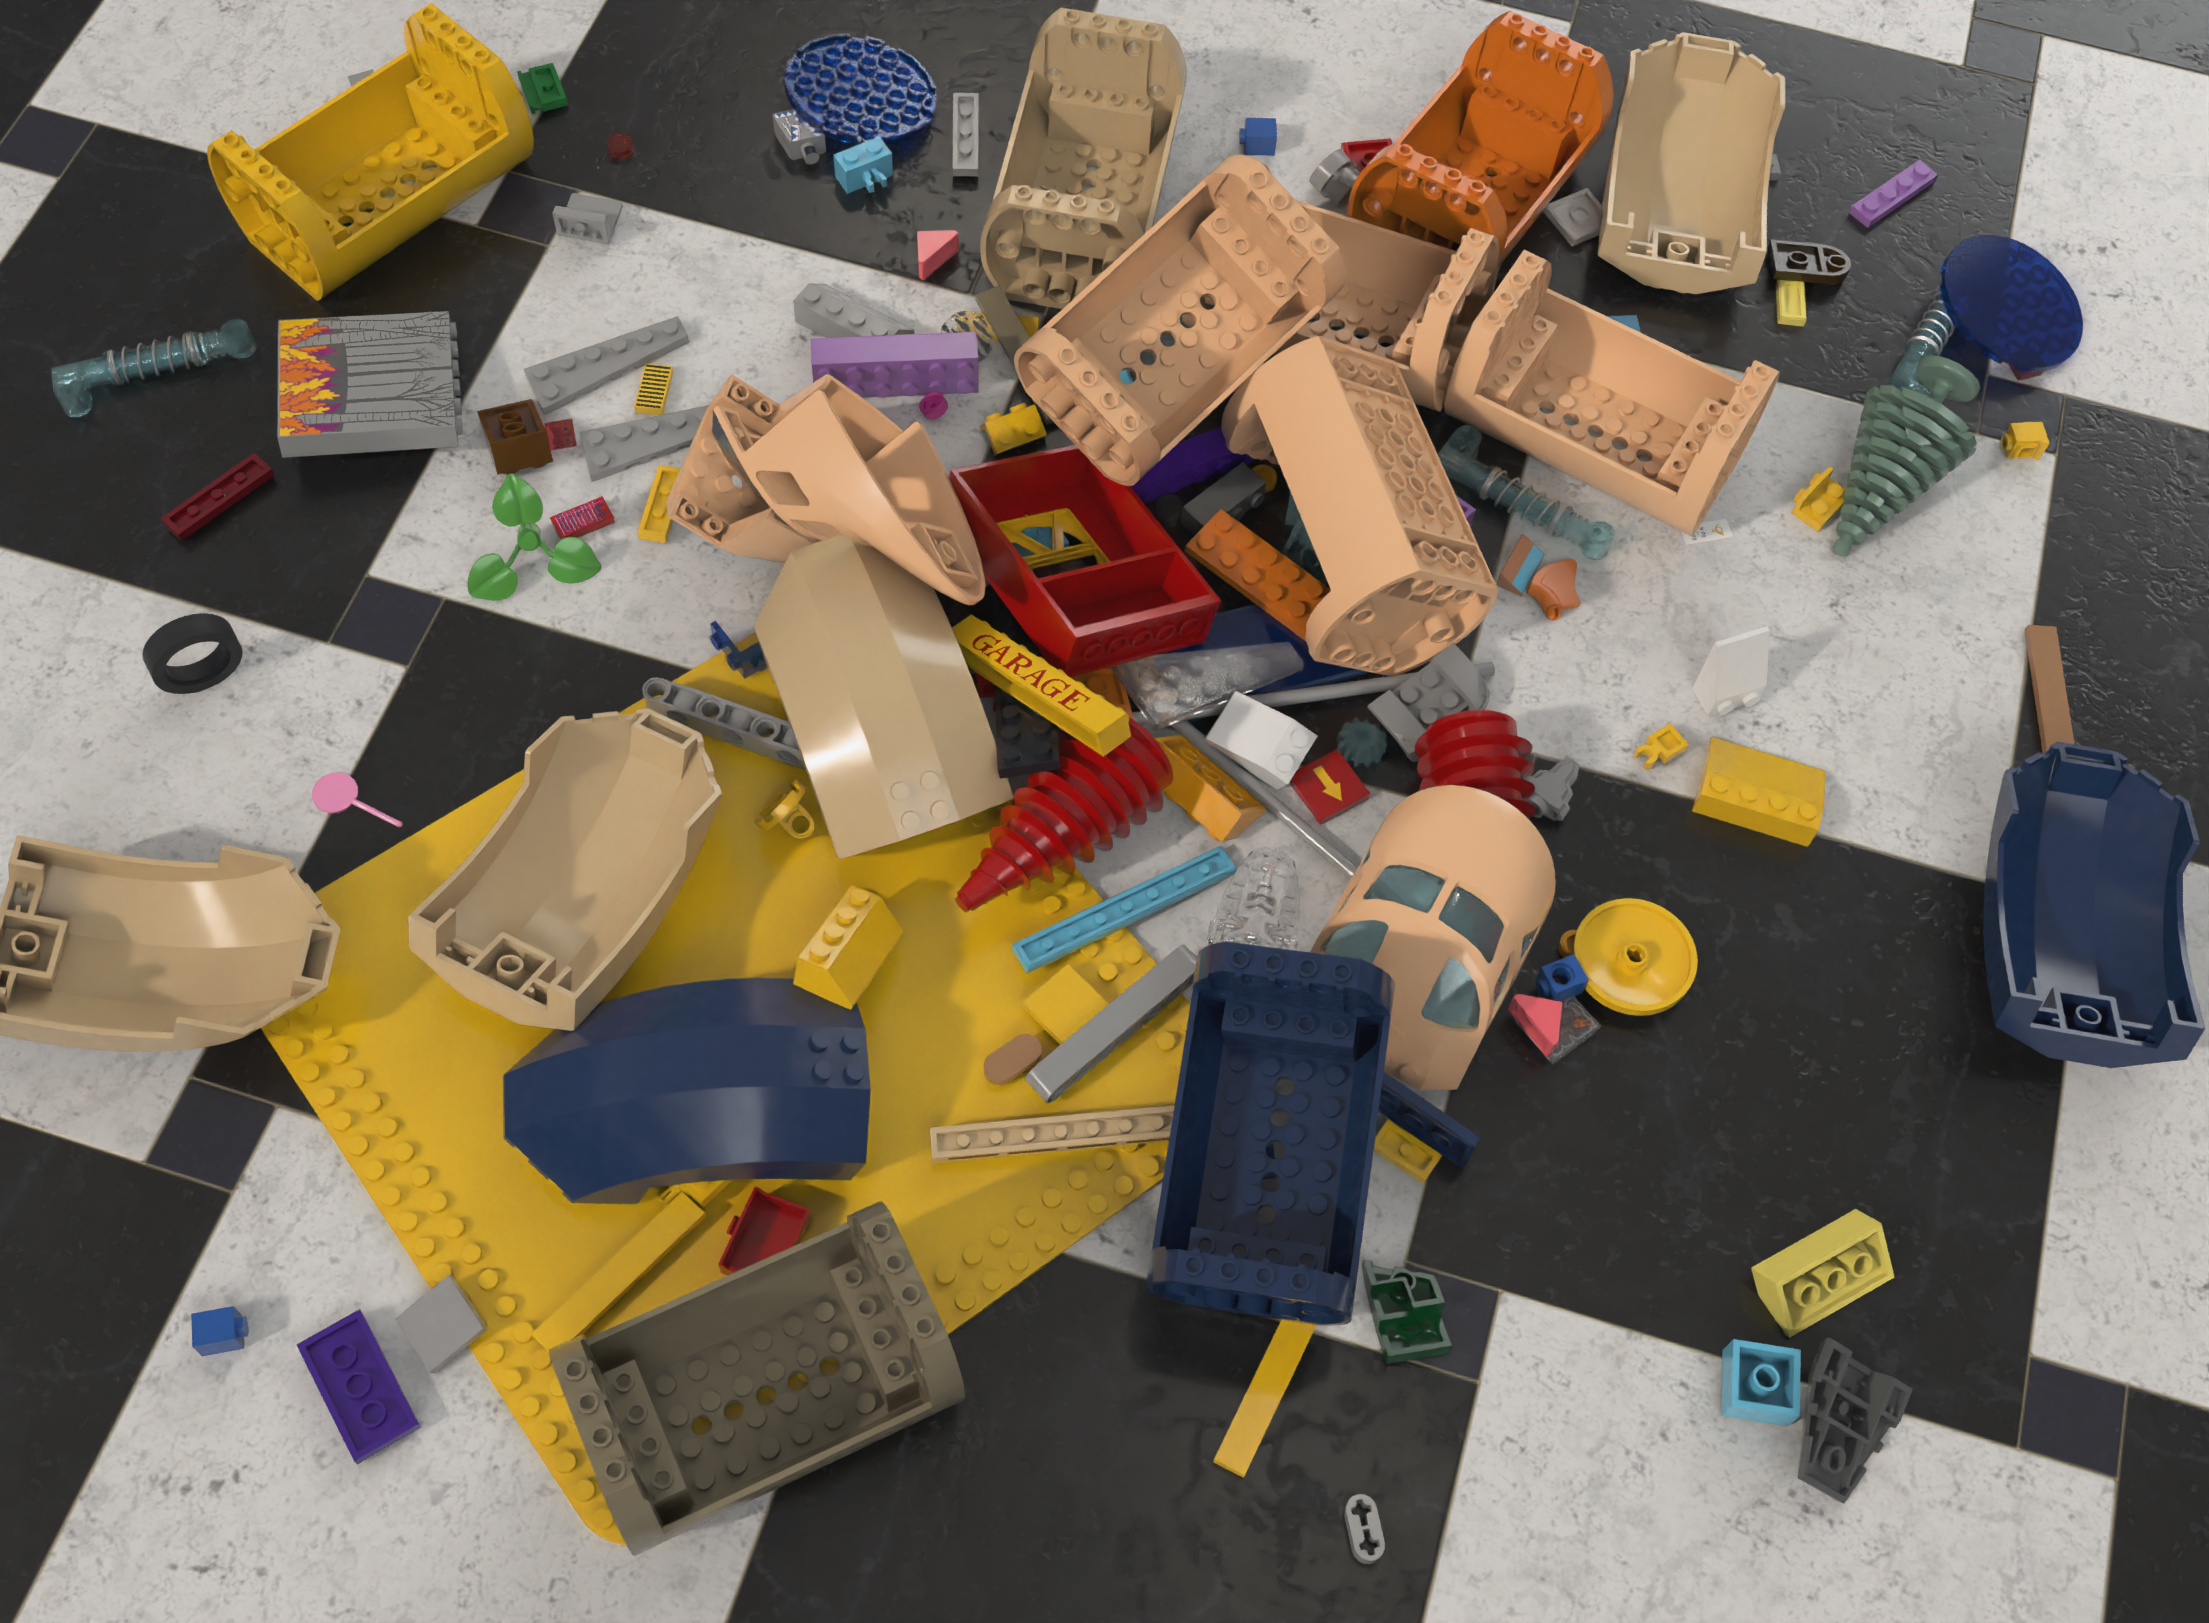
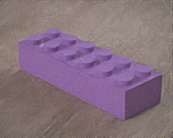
M976 332L811 338L813 383L824 375L830 374L862 398L927 395L932 392H939L941 394L979 393Z

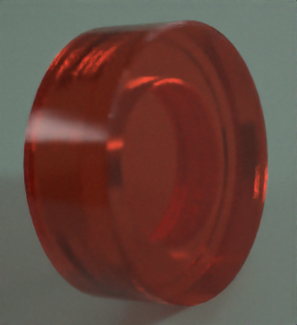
M614 133L606 141L608 152L613 157L624 158L633 152L632 138L626 133Z

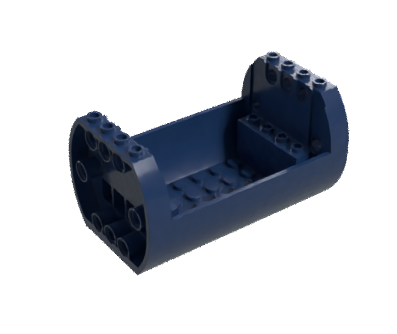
M1226 941L1209 945L1199 951L1197 955L1146 1288L1149 1292L1159 1297L1188 1306L1319 1326L1348 1324L1352 1321L1395 990L1394 980L1381 968L1357 958ZM1281 1079H1288L1293 1082L1294 1089L1288 1095H1281L1275 1089L1277 1082ZM1279 1110L1287 1112L1290 1116L1289 1122L1283 1127L1275 1126L1271 1122V1116L1274 1112ZM1278 1142L1285 1147V1153L1281 1158L1272 1159L1267 1155L1266 1149L1271 1143ZM1269 1174L1278 1176L1281 1181L1279 1188L1275 1191L1265 1190L1262 1187V1180L1265 1176ZM1263 1207H1271L1276 1212L1275 1220L1270 1224H1263L1257 1219V1213Z

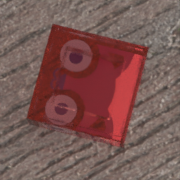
M572 418L544 423L551 450L577 446Z

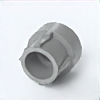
M1338 149L1319 164L1311 175L1309 182L1325 198L1328 197L1335 205H1341L1349 200L1353 184L1360 172L1356 169L1357 165L1341 149Z

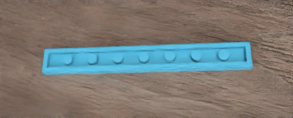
M1219 846L1012 944L1011 950L1028 974L1236 874L1237 867L1223 847Z

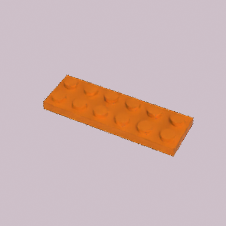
M1222 509L1209 520L1185 547L1186 553L1306 641L1307 621L1315 607L1331 591L1330 588Z

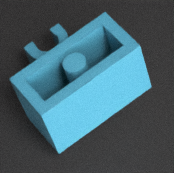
M880 136L834 154L835 177L847 194L866 187L869 193L874 192L873 183L876 182L880 183L882 188L887 186V178L893 176L892 153Z

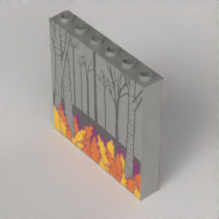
M449 311L278 320L277 437L282 458L458 447V435H463L462 419L457 418V415H462L461 400L456 398V396H461L459 379L454 377L460 376L458 360H453V358H458L459 356L457 341H452V339H457L456 322H450Z

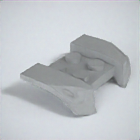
M1452 643L1435 655L1427 666L1393 691L1389 689L1370 703L1368 709L1395 738L1407 757L1412 762H1416L1420 758L1415 753V744L1433 722L1459 712L1485 710L1489 702L1490 691L1477 667Z

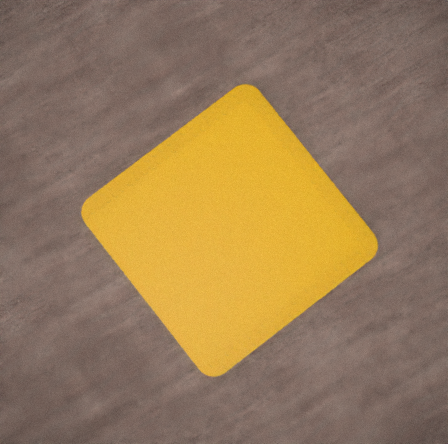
M756 633L749 635L672 681L788 721L775 683L773 684ZM657 695V696H655V697H653V698H659V697H661L662 695ZM643 698L619 712V716L636 714V709H647L645 699ZM702 734L705 752L710 757L715 781L719 784L722 792L716 813L700 851L659 927L628 971L599 1004L647 990L700 981L740 978L794 979L796 967H794L795 959L844 890L847 891L851 885H854L880 896L893 916L897 918L904 932L897 945L857 1001L866 1032L871 1088L866 1164L852 1180H732L704 1208L693 1198L689 1197L705 1212L706 1217L600 1317L584 1335L588 1339L726 1277L727 1275L721 1274L718 1263L731 1238V1235L727 1234V1230L735 1215L741 1216L756 1186L766 1193L810 1209L812 1217L800 1243L846 1223L847 1215L882 1201L891 1212L949 1336L1160 1183L1164 1176L1169 1141L932 1163L930 1128L1175 1105L1191 1003L1183 994H1180L1060 1097L1049 1104L1025 1081L1027 1074L1036 1065L1008 1084L994 1085L990 1083L984 1075V1062L986 1058L1015 1037L1029 1034L1039 1040L1042 1047L1039 1062L1060 1046L1022 1007V1002L1066 964H1069L1110 1004L1155 967L1157 963L1127 927H1124L1028 974L1011 950L1012 944L1104 901L1076 867L1073 874L1064 873L1057 868L1052 869L1054 875L1053 883H1046L1039 878L1030 881L1031 890H1026L1019 886L1009 891L1008 896L1001 895L974 911L964 912L955 901V898L958 896L957 892L968 880L971 871L976 869L981 862V851L984 848L991 847L990 830L994 826H1001V810L1005 806L1013 805V799L968 816L958 822L839 860L836 857L807 771ZM764 734L762 737H769L772 734ZM523 769L315 892L322 903L323 909L341 928L327 989L264 1025L261 1029L430 1289L448 1275L454 1276L488 1330L468 1347L581 1520L592 1532L606 1541L627 1546L603 1496L551 1363L550 1355L533 1338L531 1333L666 1207L659 1200L658 1196L671 1185L649 1188L637 1204L571 1203L562 1194L563 1191L550 1178L547 1180L528 1162L529 1158L516 1146L513 1148L503 1139V1075L555 1029L517 1024L462 996L409 949L408 916L449 878L490 832L523 785ZM797 779L806 788L805 794L798 803L813 817L815 823L813 832L808 837L795 838L790 836L778 824L763 832L754 823L756 818H763L759 812L781 789L785 793L792 789L789 783ZM803 816L795 817L792 821L793 830L796 833L804 832L807 828V820ZM826 1360L822 1363L820 1371L826 1376H832L838 1372L840 1365L835 1360ZM796 1374L789 1380V1387L796 1391L802 1390L806 1387L808 1378L802 1374ZM764 1389L757 1396L758 1403L765 1406L770 1405L776 1399V1393L772 1389ZM737 1403L729 1405L725 1410V1417L733 1421L738 1420L744 1413V1407ZM705 1418L697 1420L693 1425V1432L700 1436L706 1435L711 1430L712 1422Z

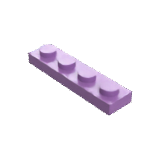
M1919 159L1852 205L1849 213L1869 228L1934 183L1939 174Z

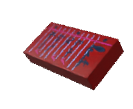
M603 496L550 517L551 524L560 540L566 537L578 538L615 523L614 516Z

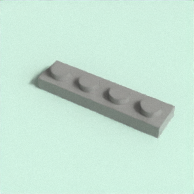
M953 93V176L978 177L979 93Z

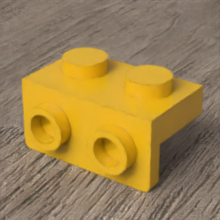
M1021 403L1010 408L1011 413L1002 416L1000 412L985 417L986 422L980 426L981 431H986L994 455L1047 435L1035 404L1027 407L1025 403Z

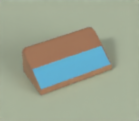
M1522 534L1505 563L1496 585L1522 597L1545 553L1528 537Z

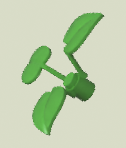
M509 473L494 496L492 509L496 519L502 524L509 527L520 524L517 531V544L506 563L495 553L480 557L473 564L469 572L467 587L469 594L474 598L498 601L510 597L517 588L518 577L516 572L509 567L513 564L521 549L533 551L541 547L549 557H552L548 563V572L553 578L563 583L573 584L590 579L600 571L601 563L588 543L577 537H566L559 540L555 544L554 552H552L547 547L546 542L541 539V530L535 524L541 519L543 514V503L540 496L525 480Z

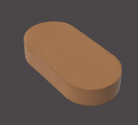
M1029 1034L1015 1037L986 1058L984 1062V1075L986 1079L994 1085L1008 1084L1039 1062L1042 1052L1041 1043L1036 1037Z

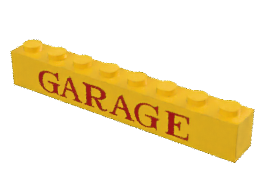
M971 614L952 627L966 664L970 669L1103 757L1131 737L1128 724L1129 717L1121 707H1115L1102 695L1095 694L1087 689L1082 682H1076L1067 676L1063 670L1056 669L1048 664L1043 657H1037L1029 652L1024 645H1018L1005 633H1000L993 629L988 622L981 621Z

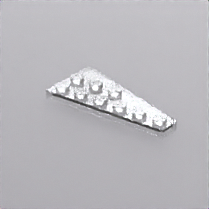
M1289 642L1160 654L1110 668L1152 729L1157 731L1229 701L1235 691L1246 694L1301 671L1304 662Z

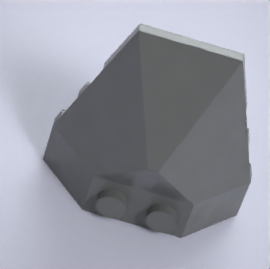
M1826 1338L1821 1342L1809 1372L1798 1479L1844 1504L1867 1471L1864 1464L1872 1452L1879 1453L1884 1446L1881 1439L1889 1427L1896 1428L1901 1421L1913 1389L1892 1376L1869 1369L1851 1358L1853 1353L1851 1350L1831 1338Z

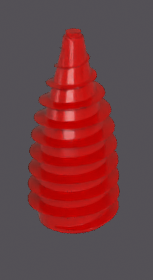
M1473 710L1442 717L1433 722L1415 744V753L1420 758L1417 764V772L1423 779L1420 784V791L1446 785L1476 788L1505 800L1530 819L1535 814L1536 808L1525 800L1534 794L1535 786L1525 779L1533 773L1534 766L1524 758L1531 753L1532 744L1525 738L1517 735L1516 721L1511 716L1501 712ZM1457 887L1450 896L1457 902L1465 905L1462 914L1471 921L1474 928L1473 935L1477 938L1480 951L1486 961L1491 963L1504 925L1489 906L1463 888Z
M1129 718L1128 724L1131 737L1104 757L1073 736L1072 740L1061 742V769L1030 774L1027 779V787H1021L1015 791L1013 805L1005 806L1001 810V826H994L990 830L991 847L984 848L981 851V862L976 869L971 871L970 877L957 892L958 896L955 898L957 905L964 912L974 911L1001 895L1008 896L1009 891L1019 886L1026 890H1031L1030 881L1039 878L1046 883H1053L1054 875L1052 869L1055 868L1064 873L1073 874L1075 872L1074 857L1085 863L1093 862L1095 859L1093 847L1103 851L1111 850L1113 847L1111 835L1118 838H1127L1130 834L1129 823L1141 826L1147 821L1146 810L1155 813L1161 811L1163 808L1161 792L1173 782V770L1167 755L1156 739L1143 726Z

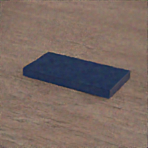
M1384 1072L1379 1112L1458 1167L1464 1169L1481 1137Z

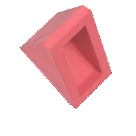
M955 230L917 231L919 278L925 280L959 251L958 232Z
M1523 994L1515 995L1507 1010L1546 1058L1551 1056L1558 1044L1562 1002Z

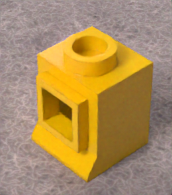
M2043 422L2011 423L2005 434L2001 437L2002 450L2005 451L2007 458L2013 459L2034 458L2040 460L2050 444Z

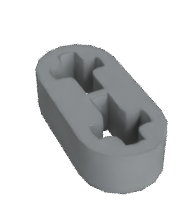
M1357 1494L1348 1500L1344 1509V1518L1354 1557L1363 1564H1372L1377 1562L1383 1555L1385 1541L1375 1502L1365 1494ZM1357 1503H1360L1363 1509L1368 1508L1369 1510L1364 1517L1365 1526L1361 1525L1359 1515H1353L1351 1512L1356 1508ZM1364 1532H1367L1369 1542L1372 1544L1376 1543L1377 1545L1372 1555H1368L1367 1550H1361L1359 1547L1364 1542Z

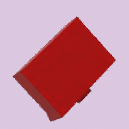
M755 1186L741 1216L735 1215L728 1227L727 1234L731 1235V1238L718 1263L721 1274L728 1276L799 1244L812 1217L810 1209L766 1193Z

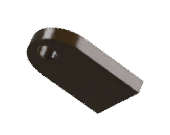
M1770 239L1768 245L1773 279L1836 284L1847 278L1851 267L1849 257L1843 251L1833 246Z

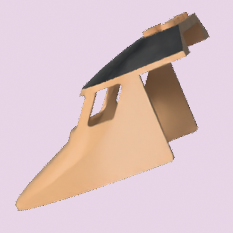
M821 390L815 391L764 436L748 433L736 410L719 405L713 409L712 433L717 441L718 450L756 494L797 532L817 541L844 534L859 543L874 547L924 583L960 603L975 605L983 599L985 595V579L975 539L945 468L922 423L914 422L865 463L839 420L825 392Z

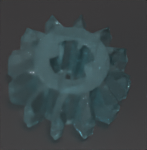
M1355 717L1352 724L1345 722L1342 731L1338 733L1337 750L1340 754H1344L1343 758L1346 762L1353 760L1355 768L1360 763H1363L1368 768L1372 761L1378 763L1381 760L1382 754L1385 753L1387 748L1385 742L1386 732L1379 731V723L1371 725L1369 718L1365 719L1364 722H1360Z

